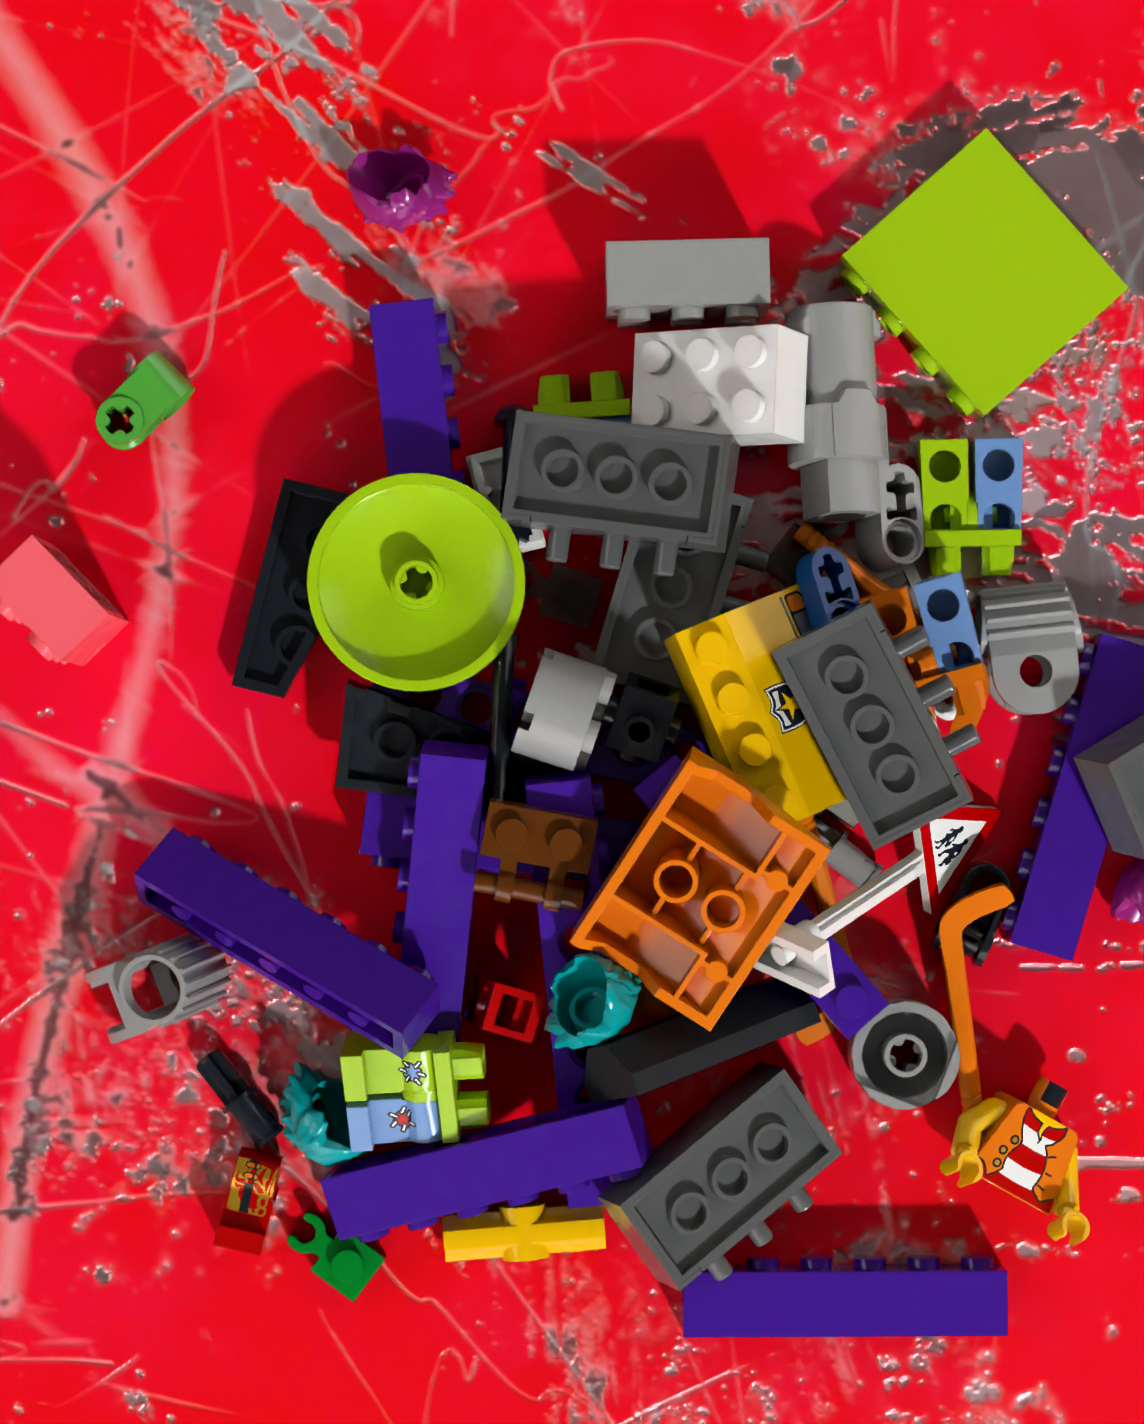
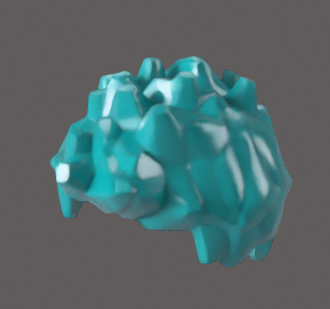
M591 952L575 955L573 960L555 974L554 981L550 984L551 991L554 994L549 1002L552 1012L546 1018L544 1030L550 1031L557 1036L554 1041V1048L569 1047L571 1049H578L589 1045L608 1043L610 1040L617 1038L623 1031V1028L631 1021L638 999L637 994L641 990V986L638 985L642 982L640 978L633 976L631 971L618 963H614L610 958H604Z
M297 1062L294 1065L295 1075L291 1074L287 1077L289 1082L283 1091L286 1098L280 1101V1104L287 1109V1114L283 1115L280 1119L282 1123L287 1125L283 1128L284 1136L296 1144L297 1149L304 1152L307 1158L327 1169H330L333 1165H341L349 1162L352 1158L368 1153L369 1151L351 1152L346 1112L348 1102H345L343 1080L327 1077L319 1069L313 1072L308 1065Z

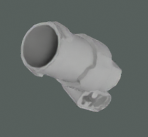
M851 301L822 302L793 308L785 315L784 326L808 336L804 443L787 444L788 467L800 471L803 521L810 523L855 522L858 558L869 570L881 572L913 563L924 550L922 489L920 479L913 469L900 463L890 465L887 411L884 405L878 403L875 341L881 338V327L876 319V311L872 309L871 305ZM887 536L890 537L893 543V553L888 548Z

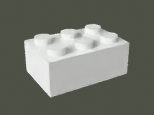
M780 324L635 333L631 424L733 436L740 446L804 443L808 336Z

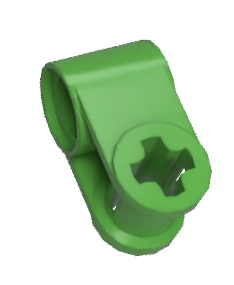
M156 350L143 359L128 375L124 383L101 404L95 419L97 430L106 443L114 449L123 451L134 449L162 422L170 418L185 404L194 393L195 387ZM118 413L120 416L126 417L132 413L133 415L129 419L133 426L132 431L126 434L122 430H117L114 434H111L114 429V425L110 420L112 416Z

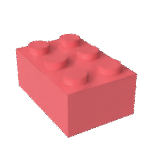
M31 535L0 565V613L10 622L15 620L18 624L23 623L29 627L32 632L26 639L48 661L52 659L56 663L60 661L64 665L69 662L84 666L129 623L55 545L34 535Z

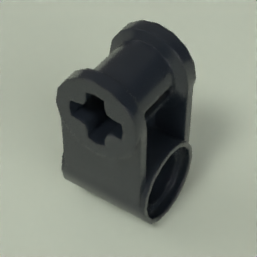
M984 860L968 864L957 881L949 902L945 905L937 921L930 941V948L935 950L941 948L939 934L940 919L948 907L959 899L971 894L970 884L975 875L985 871L992 872L996 876L998 884L1004 883L1011 889L1009 878L1004 870L992 862ZM1004 908L979 917L964 928L962 933L974 937L973 940L962 937L964 956L971 958L972 965L981 967L995 938L998 922Z

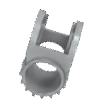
M1065 580L978 590L974 625L982 658L990 675L989 694L1004 709L1021 715L1044 714L1061 707L1070 699L1076 689L1079 679L1078 653L1084 652V640L1079 617ZM1027 657L1037 660L1042 668L1041 680L1034 687L1027 685L1020 675V666Z
M188 932L85 973L84 976L87 983L91 985V988L105 983L109 984L123 1023L107 1028L109 1032L107 1036L110 1043L115 1044L146 1033L159 1026L163 1028L172 1023H177L218 1004V998L227 995L225 989L227 984L232 982L228 973V969L232 965L227 964L224 957L226 953ZM150 966L165 1006L145 1012L134 999L131 980L133 973Z

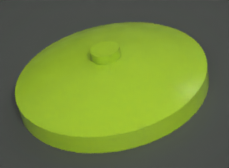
M427 473L398 474L382 478L358 489L337 506L327 518L318 533L309 558L307 571L308 601L314 622L324 642L334 655L353 672L373 683L395 690L412 692L433 691L456 685L476 675L487 667L507 645L519 622L525 598L526 579L523 558L516 537L507 521L501 518V513L480 493L456 480Z

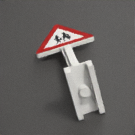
M963 805L914 830L915 849L911 854L812 920L804 919L794 926L783 922L753 968L818 998L823 997L835 988L829 941L825 939L917 877L920 880L923 909L925 912L935 915L1000 817V809L992 806Z

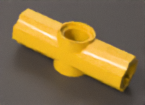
M531 1201L519 1206L503 1204L498 1206V1210H487L469 1218H458L457 1212L442 1216L446 1262L502 1257L503 1261L524 1262L549 1258L550 1253L606 1249L603 1205L568 1209V1204L546 1206V1202Z

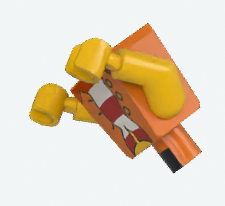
M1040 1076L1026 1103L1000 1091L993 1098H987L962 1113L957 1120L950 1150L951 1153L949 1157L943 1159L940 1163L941 1172L947 1176L959 1171L960 1178L957 1186L960 1188L983 1179L1050 1216L1053 1210L1054 1214L1058 1217L1048 1224V1236L1057 1241L1066 1236L1068 1229L1071 1246L1084 1241L1089 1236L1090 1224L1087 1218L1079 1212L1078 1148L1076 1146L1078 1133L1054 1120L1069 1091Z

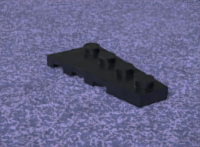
M286 478L283 479L232 681L233 686L286 698L320 634L311 614L307 592V571L311 551L318 533L327 518L350 494Z
M349 678L346 684L336 787L416 797L417 789L407 788L409 762L411 755L420 756L424 739L489 746L490 732ZM510 749L508 801L527 804L525 776L555 773L556 766L512 752ZM488 754L486 783H485V793H484V803H483V806H486V807H487V788H488L489 754Z

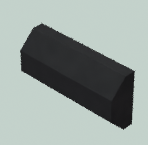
M768 977L738 989L711 1031H708L679 1012L618 1036L608 1043L588 1048L584 1084L591 1103L639 1096L820 1023L821 1019L814 1000L805 991L777 978Z

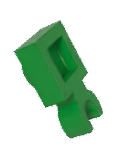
M308 1210L303 1218L314 1226L316 1230L315 1237L312 1240L305 1241L296 1234L291 1233L287 1238V1243L299 1253L313 1252L317 1255L319 1259L313 1265L311 1271L354 1302L384 1262L386 1256L368 1242H359L358 1236L339 1241L337 1234L334 1237L327 1232V1224L323 1217L314 1211Z

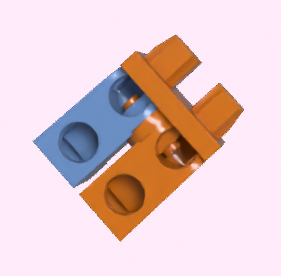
M962 570L914 582L913 589L924 628L931 641L930 645L903 658L918 688L947 674L956 689V693L952 697L958 716L984 710L986 703L983 680L987 679V672L968 601ZM908 584L859 599V604L873 599L892 638L919 626ZM932 705L928 708L931 711L935 721L937 722L934 707Z

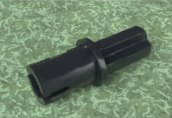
M217 1048L211 1051L196 1065L197 1070L225 1105L222 1109L223 1113L226 1114L230 1111L254 1142L257 1150L283 1130L284 1126L277 1121L256 1094L255 1090L259 1087L256 1084L249 1085L222 1049Z

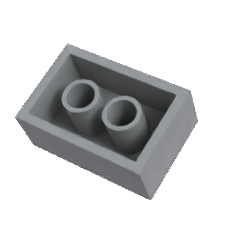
M769 238L605 242L606 321H617L618 329L649 328L650 320L669 319L670 327L697 328L702 326L703 319L724 318V326L727 327L756 325V318L765 317L771 303Z

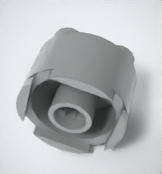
M545 648L511 751L571 772L574 769L584 772L593 750L617 674L608 672V668Z
M889 998L886 1000L890 1004L847 1041V1061L850 1072L856 1082L874 1100L893 1109H914L938 1099L951 1087L959 1069L960 1051L953 1029L939 1012L914 999ZM905 1039H908V1047L915 1052V1057L912 1061L903 1059L900 1066H895L896 1058L890 1054V1050L893 1045L901 1046Z

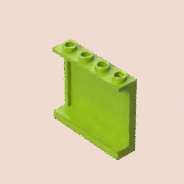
M987 128L847 250L838 262L844 269L839 276L851 292L858 298H861L864 294L870 298L879 309L876 312V319L882 327L894 338L902 334L915 349L910 353V356L916 365L930 378L937 374L950 388L945 395L954 408L966 418L972 413L978 421L1129 288Z

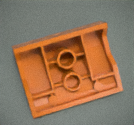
M692 746L580 917L569 942L580 949L601 952L637 975L653 996L708 1031H711L832 848L741 776Z

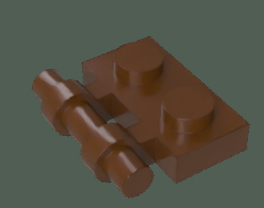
M490 798L480 855L500 858L501 860L498 873L476 870L473 891L494 895L493 900L510 903L511 898L541 903L542 909L559 912L560 907L581 911L585 890L564 886L566 871L588 875L599 822L598 817ZM517 862L549 867L547 881L541 882L515 877Z

